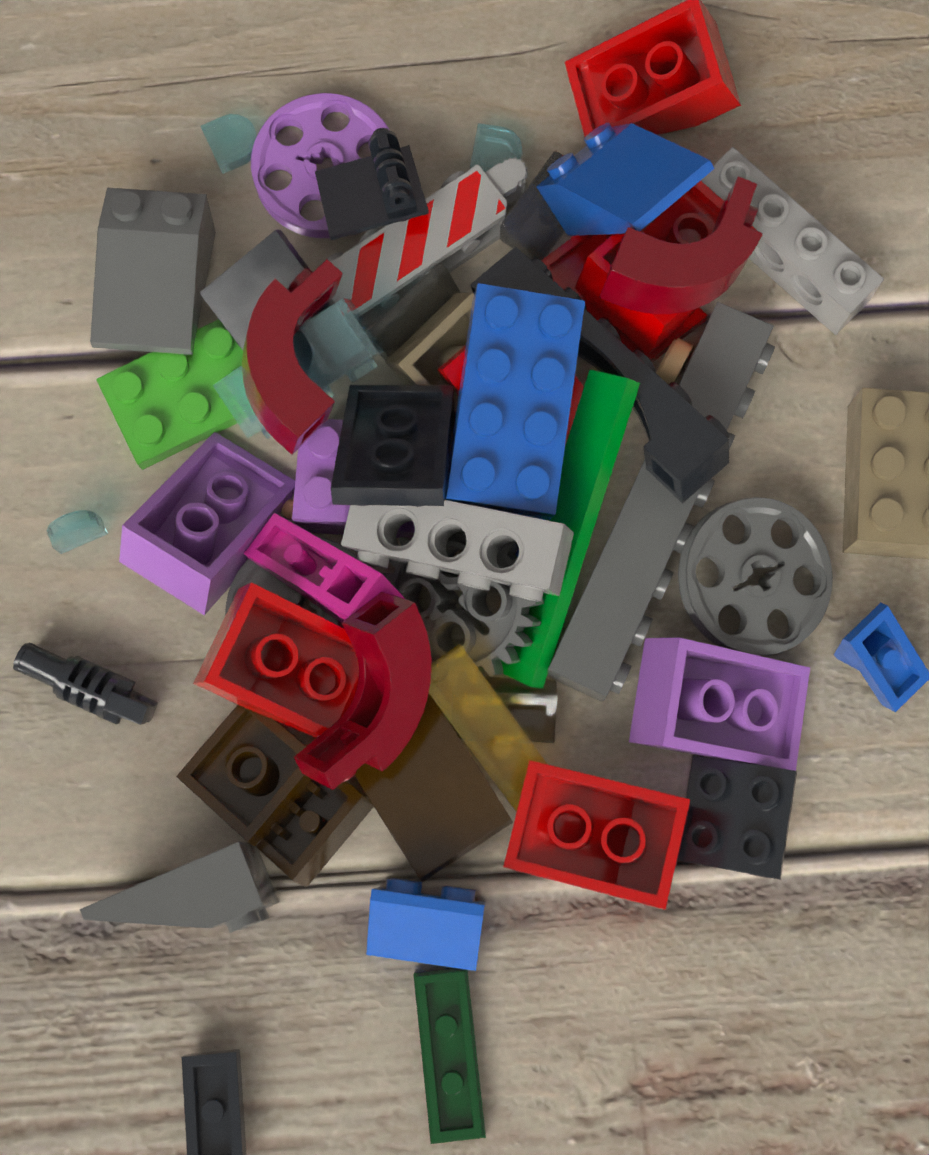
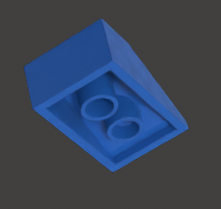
M605 123L594 129L584 138L586 146L577 154L568 153L552 163L547 169L550 176L536 187L567 236L625 234L628 227L640 232L715 168L709 159L633 123L614 127L610 123Z

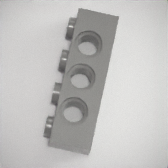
M732 147L713 165L715 169L701 181L724 201L738 176L757 183L750 204L758 208L752 226L757 231L763 233V236L749 259L833 334L837 335L869 303L884 281V278L739 151Z
M448 500L444 501V506L350 505L341 545L357 552V560L367 565L387 569L389 560L408 563L406 572L413 575L438 579L439 572L445 571L459 574L457 583L464 586L489 591L491 582L511 586L509 595L541 602L543 593L560 595L574 532L562 523ZM413 521L415 533L412 540L406 545L398 546L396 541L398 529L404 523ZM464 531L466 535L464 550L455 557H448L446 552L448 539L454 533ZM517 542L519 556L516 562L508 568H499L497 564L499 549L506 543Z

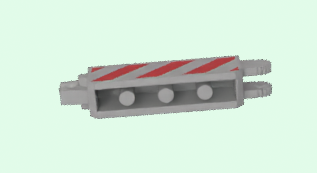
M509 157L508 160L504 159V163H498L486 172L482 170L479 164L467 172L458 171L443 182L440 190L425 199L429 214L371 229L362 236L359 244L344 254L338 252L327 258L343 273L337 292L332 300L357 333L363 332L505 236L507 210L517 204V200L521 201V198L525 197V192H527L526 179L528 172L525 162H521V159L517 160L516 157L514 159Z

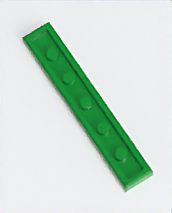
M589 369L564 450L556 514L548 520L565 524L574 532L560 595L543 593L542 599H544V604L530 607L529 614L540 620L541 624L540 626L525 627L523 631L532 640L531 646H513L518 653L520 661L507 664L501 660L504 675L530 687L543 689L548 669L553 659L640 386L639 382L629 378Z

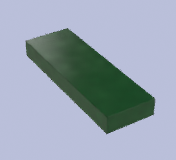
M446 968L414 972L431 1144L486 1138L468 970Z

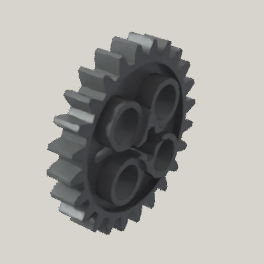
M464 531L456 532L448 539L446 544L448 557H454L460 549L464 550L466 546ZM411 537L399 538L401 546L406 545L412 540ZM517 542L506 543L499 549L497 553L499 568H508L516 562L518 557L515 554L519 550ZM389 560L395 567L394 573H382L406 600L415 602L430 643L432 682L443 681L448 674L450 685L464 684L466 675L470 683L474 684L484 682L485 671L491 677L503 674L501 660L507 664L520 661L518 653L513 646L527 647L533 643L529 636L523 632L525 627L540 626L541 621L530 615L529 611L530 607L544 604V599L541 602L509 595L510 585L491 582L489 590L492 587L498 589L502 599L500 609L494 614L489 610L486 602L489 591L458 584V574L440 571L439 579H430L407 573L408 563ZM423 586L428 588L431 595L430 606L426 611L421 608L418 600L419 592ZM454 590H461L463 594L458 597ZM458 601L463 607V609L456 608L455 605L458 603ZM479 620L484 621L489 627L490 631L487 635L484 634V628ZM456 624H459L465 632V642L460 650L454 646L451 638L452 629Z

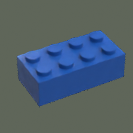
M477 284L472 300L447 471L445 500L543 520H550L556 514L585 300Z

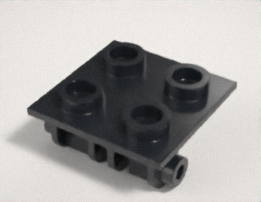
M387 128L376 129L370 137L368 144L371 156L315 171L331 240L356 235L367 230L429 214L410 145L400 148L397 135Z
M693 755L686 798L690 799V806L677 860L781 880L797 771Z

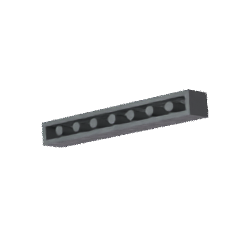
M717 301L679 384L689 395L692 406L704 417L707 415L715 417L726 430L734 415L743 419L755 394V390L747 387L754 371L763 375L775 349V346L767 343L774 325ZM728 432L730 449L735 435ZM644 460L549 666L547 677L601 702L605 700L609 691L616 694L620 693L632 667L623 662L631 643L638 647L641 646L653 618L644 615L652 597L662 600L674 573L665 568L673 550L681 554L684 543L694 528V525L686 522L693 505L703 508L714 485V479H710L682 504L646 470Z

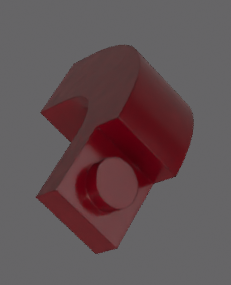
M739 176L737 177L721 206L712 233L702 240L685 244L670 243L628 227L615 254L599 298L630 310L652 314L686 312L704 306L718 298L735 282L763 234L751 229L758 212L757 207L750 205L757 183Z
M328 259L314 272L309 268L304 269L292 281L288 289L276 278L266 287L253 309L243 348V384L251 408L266 431L291 455L328 420L335 403L303 371L298 363L293 346L295 334L337 292L343 273Z
M380 592L342 622L358 659L359 680L357 690L343 716L293 757L301 773L334 790L339 784L352 778L357 769L364 763L383 772L410 741L424 712L432 673L429 638L415 602Z

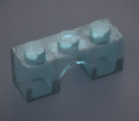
M342 298L299 327L312 350V362L306 375L331 398L335 396L331 389L332 385L348 376L351 383L366 376L378 367L373 358L384 352L352 301L347 298ZM242 366L213 385L247 438L258 435L261 432L266 439L272 437L260 423L251 408L243 384Z

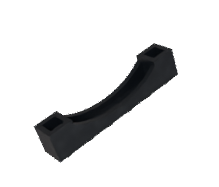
M514 247L470 284L474 294L477 284L480 283L582 300L572 288L566 287L563 290L553 281L551 272L540 259L533 257L530 260L517 247ZM584 306L578 356L600 372L629 378L640 383L633 410L637 414L649 441L643 446L646 470L683 504L729 464V434L715 417L711 415L704 417L692 406L689 395L680 385L675 382L667 384L658 376L653 363L642 351L635 349L632 352L621 342L617 330L605 318L595 319L586 310V306Z

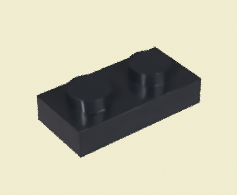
M240 1049L185 1054L181 1059L187 1155H247Z

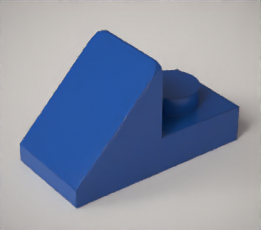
M879 603L842 639L834 653L836 659L859 670L881 705L893 712H896L929 680L928 669L892 611L884 603Z

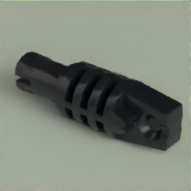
M29 642L20 648L13 663L15 671L53 687V693L56 694L58 699L82 708L114 724H119L121 718L139 725L150 722L158 702L134 691L135 681L80 656H70L65 659Z

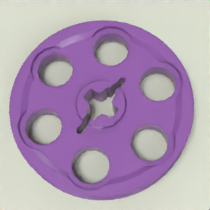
M320 93L307 95L279 108L260 129L251 154V172L254 185L265 209L278 223L295 233L313 238H330L325 216L317 221H308L301 216V209L307 202L312 200L321 201L315 171H318L316 164H322L324 158H332L333 166L361 159L358 156L359 148L369 142L376 129L387 128L389 130L386 123L366 104L340 94ZM341 112L349 118L348 125L338 132L327 130L323 126V121L330 113ZM287 126H295L302 130L303 137L297 144L285 146L276 140L279 131ZM275 170H284L291 174L292 180L287 188L275 191L265 185L268 175Z

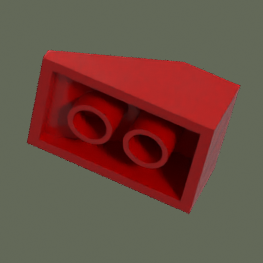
M686 0L565 61L585 137L605 123H610L612 127L633 123L659 135L696 127L741 106L717 23L701 0Z
M699 181L640 232L665 242L677 244L702 240L712 233L724 200L706 184ZM613 234L587 257L575 289L640 349L649 355L681 326L695 309L674 314L643 313L599 298L615 254L625 235Z
M251 582L238 589L193 684L239 706L317 738L335 724L349 708L357 690L359 664L354 647L344 628Z
M529 760L503 867L666 910L690 799Z

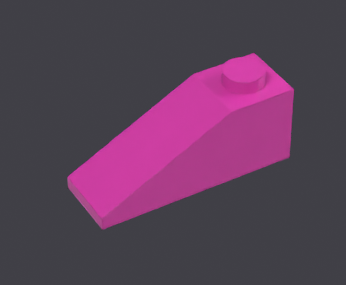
M276 513L271 516L244 552V555L341 623L380 592L405 599L382 573Z

